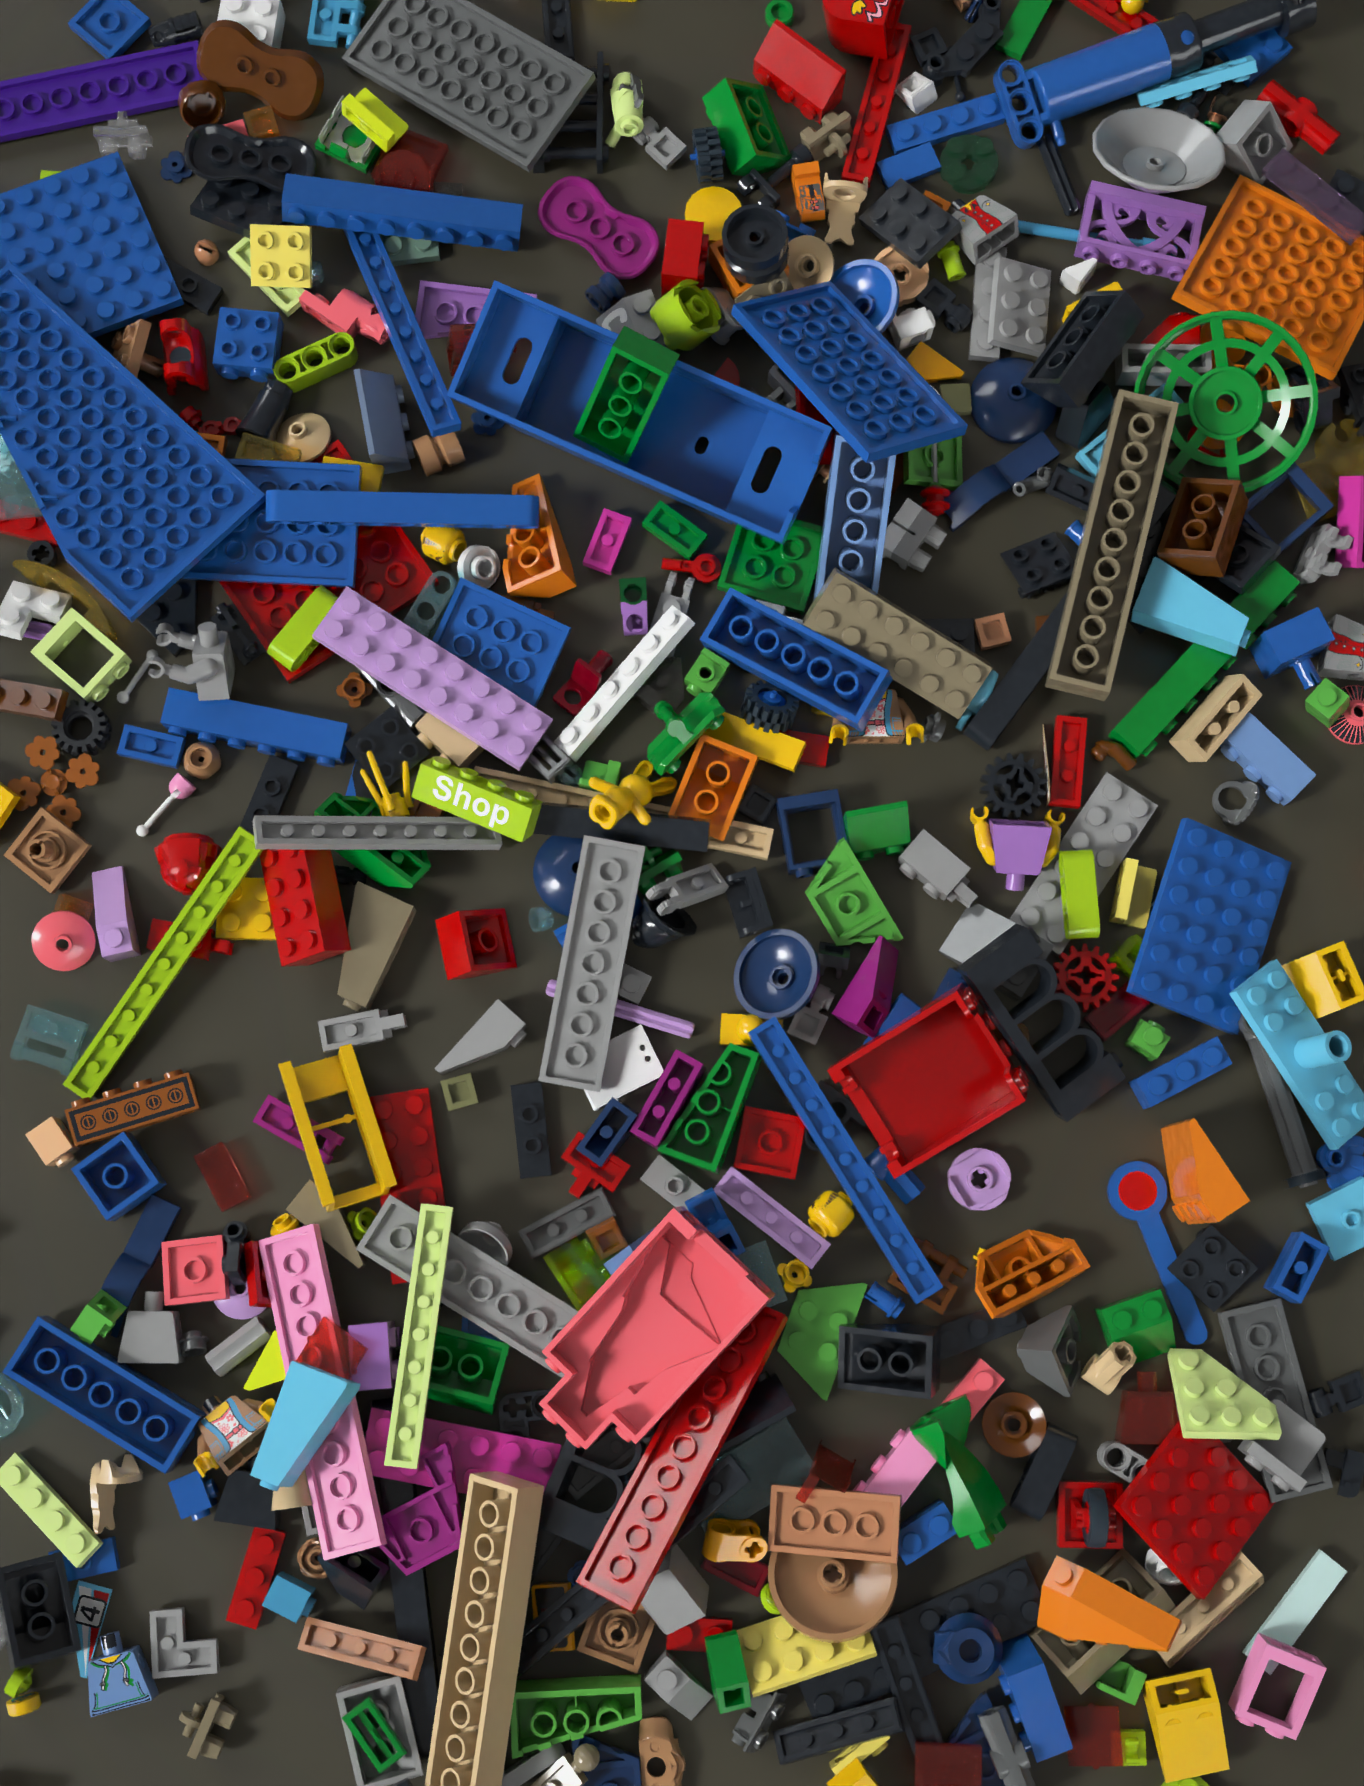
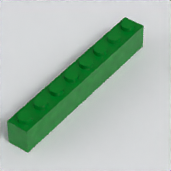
M1276 560L1243 595L1239 594L1230 604V606L1249 618L1246 629L1251 630V634L1246 647L1243 648L1244 650L1258 637L1253 632L1260 625L1265 629L1278 616L1273 611L1280 604L1285 608L1297 595L1293 590L1300 581ZM1193 643L1116 725L1108 737L1114 742L1121 743L1135 759L1141 753L1146 757L1157 746L1158 743L1154 740L1160 732L1167 735L1178 723L1174 717L1181 710L1186 714L1198 702L1194 696L1199 690L1202 689L1206 693L1218 680L1214 674L1220 668L1226 671L1238 657Z

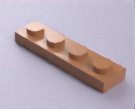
M308 1617L297 1649L417 1681L427 1648Z

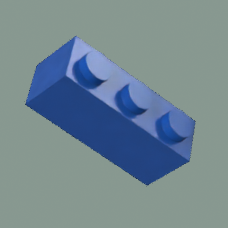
M1218 1036L1128 1083L1144 1110L1233 1063Z

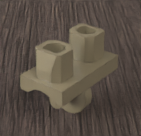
M831 110L823 116L821 120L822 128L818 131L808 126L800 132L801 142L809 149L814 161L819 162L833 153L840 158L847 155L846 144L852 140L853 129L850 124L852 118L847 111L839 115Z
M216 1693L215 1698H211L204 1717L201 1716L204 1705L198 1702L195 1703L192 1712H181L179 1720L186 1724L182 1735L191 1738L195 1728L198 1729L187 1754L188 1757L196 1760L200 1755L217 1759L220 1756L226 1740L211 1734L214 1724L230 1729L238 1714L237 1709L224 1702L226 1696Z

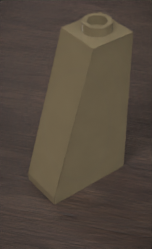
M359 881L354 890L348 927L351 950L344 952L337 993L338 996L345 999L342 1005L357 1012H360L361 1007L370 1010L417 912L414 906Z

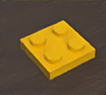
M244 877L216 919L217 939L276 941L264 878Z

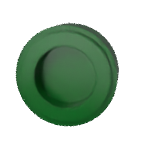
M772 0L767 5L765 21L770 28L776 19L788 27L791 26L794 19V8L787 0Z

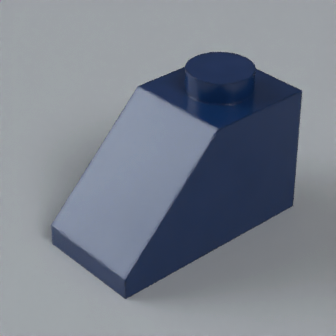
M612 1097L576 1149L598 1166L603 1167L631 1135L630 1130L639 1113L620 1099Z

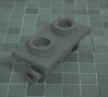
M774 1691L754 1698L752 1696V1707L749 1708L755 1711L756 1715L753 1718L748 1713L743 1712L732 1731L734 1736L731 1740L741 1747L746 1743L743 1748L744 1752L755 1753L756 1750L762 1749L769 1738L767 1731L773 1720L776 1721L780 1718L786 1704L784 1700L788 1694L776 1691L773 1694Z

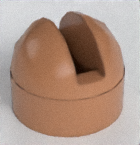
M208 239L197 242L194 249L197 261L204 266L215 264L219 259V251L216 244ZM205 247V248H207V249H209V250H212L213 252H212V254H211V253H209L208 251H206V250H204V249H202V248Z

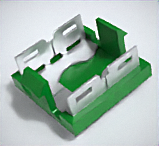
M342 95L314 145L317 150L367 174L381 148L342 115V101L345 98Z

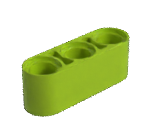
M338 332L276 361L273 371L276 379L286 384L295 393L351 368L358 360V352L353 338L346 332ZM341 347L350 348L344 354L336 353ZM315 359L323 360L318 366H310V363ZM287 372H296L292 378H283Z
M322 585L316 588L268 647L267 653L291 672L296 671L319 645V642L312 638V634L338 597Z
M1092 849L1060 851L1058 862L1066 939L1098 938L1100 935V918Z

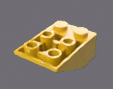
M1198 1668L1145 1680L1142 1692L1165 1783L1230 1769L1220 1703L1211 1668Z

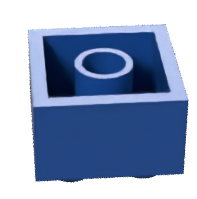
M125 1131L71 1168L106 1221H117L149 1198L151 1194L156 1193L167 1185L134 1135Z

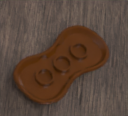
M218 20L211 23L200 39L196 58L199 74L204 80L217 84L222 91L252 95L261 100L276 115L291 121L304 120L317 108L323 93L324 73L319 63L308 53L296 49L271 47L256 38L245 26L232 20Z

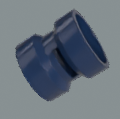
M605 272L599 278V284L591 285L584 292L589 303L601 314L611 308L613 300L619 301L626 295L622 284L610 272Z

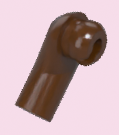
M1100 740L1091 749V756L1095 760L1103 761L1106 756L1113 757L1125 771H1129L1137 763V760L1121 743Z

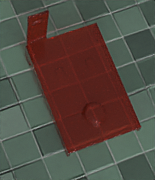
M821 1439L809 1471L810 1474L795 1498L805 1504L819 1479L845 1493L851 1484L850 1478L856 1459L853 1463L821 1445Z

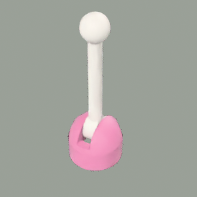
M177 773L169 783L171 795L144 825L137 827L136 833L140 837H145L149 832L150 826L175 798L186 799L197 788L183 775Z

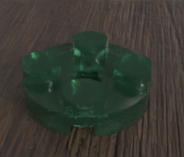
M970 134L952 137L941 154L940 164L942 167L940 175L944 181L946 179L952 185V189L956 192L975 194L984 190L985 186L994 180L998 169V155L993 148V142L986 137L982 138ZM971 159L976 164L973 165L971 170H968L965 164H961V161Z

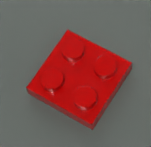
M745 1106L733 1168L795 1180L805 1126L799 1116Z

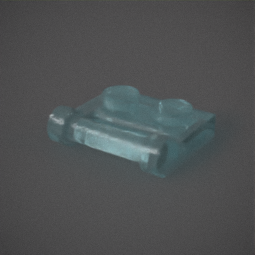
M28 1004L12 1046L10 1057L18 1061L25 1059L60 1070V1074L69 1076L77 1064V1058L90 1024ZM29 1038L66 1049L64 1059L27 1047Z

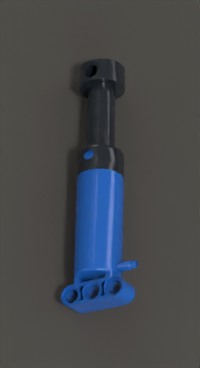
M1247 0L1193 20L1187 12H1180L1024 70L1021 63L1017 60H1006L995 72L993 84L1012 140L1018 148L1030 149L1042 137L1043 127L1050 125L1054 140L1061 147L1066 144L1061 120L1198 70L1203 63L1204 54L1274 29L1279 36L1287 37L1311 28L1317 19L1316 0ZM1002 71H1011L1015 76V82L1005 81L1002 77ZM1012 99H1020L1024 103V110L1018 111L1014 109ZM1022 127L1031 128L1034 132V138L1026 139L1023 137Z

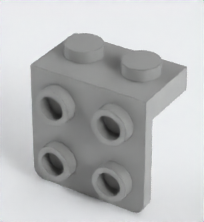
M1274 1399L1271 1402L1276 1405L1282 1431L1280 1439L1243 1440L1237 1449L1246 1455L1244 1460L1260 1472L1262 1469H1265L1273 1476L1271 1481L1286 1492L1289 1489L1301 1492L1307 1483L1301 1475L1325 1442L1326 1437L1324 1433L1282 1401Z

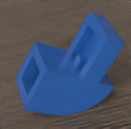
M712 1187L684 1202L689 1212L732 1253L738 1256L746 1252Z

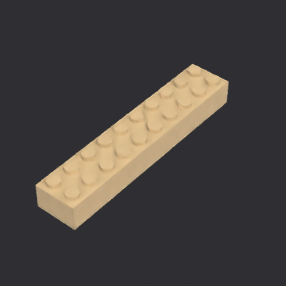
M499 1471L470 1473L425 1786H502L544 1486Z

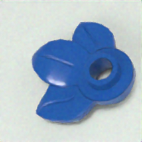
M1354 1135L1337 1150H1330L1326 1143L1317 1150L1316 1162L1321 1169L1326 1168L1324 1171L1326 1172L1327 1185L1331 1190L1359 1176L1364 1177V1157L1362 1156L1364 1152V1138ZM1333 1153L1335 1155L1334 1163L1331 1159Z

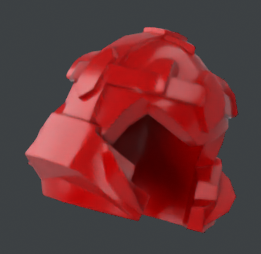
M177 833L165 837L164 841L154 848L158 864L161 867L160 873L166 884L183 895H192L221 854L222 848L214 843V839L207 835Z

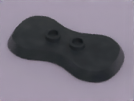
M204 124L194 128L189 133L185 142L184 157L188 168L198 177L210 182L245 180L258 183L283 194L286 173L314 177L316 172V158L313 150L305 142L293 137L255 138L243 135L224 125Z

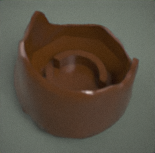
M193 81L188 83L179 92L178 105L184 122L192 129L204 124H216L224 117L226 101L223 91L212 81Z

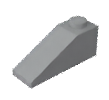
M497 999L434 1069L441 1075L505 1051L510 1045L515 1048L526 1037L527 1034L524 1030L527 1028V1025Z

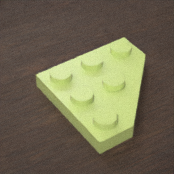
M1169 1349L1167 1357L1183 1438L1280 1439L1282 1431L1275 1404L1202 1349Z

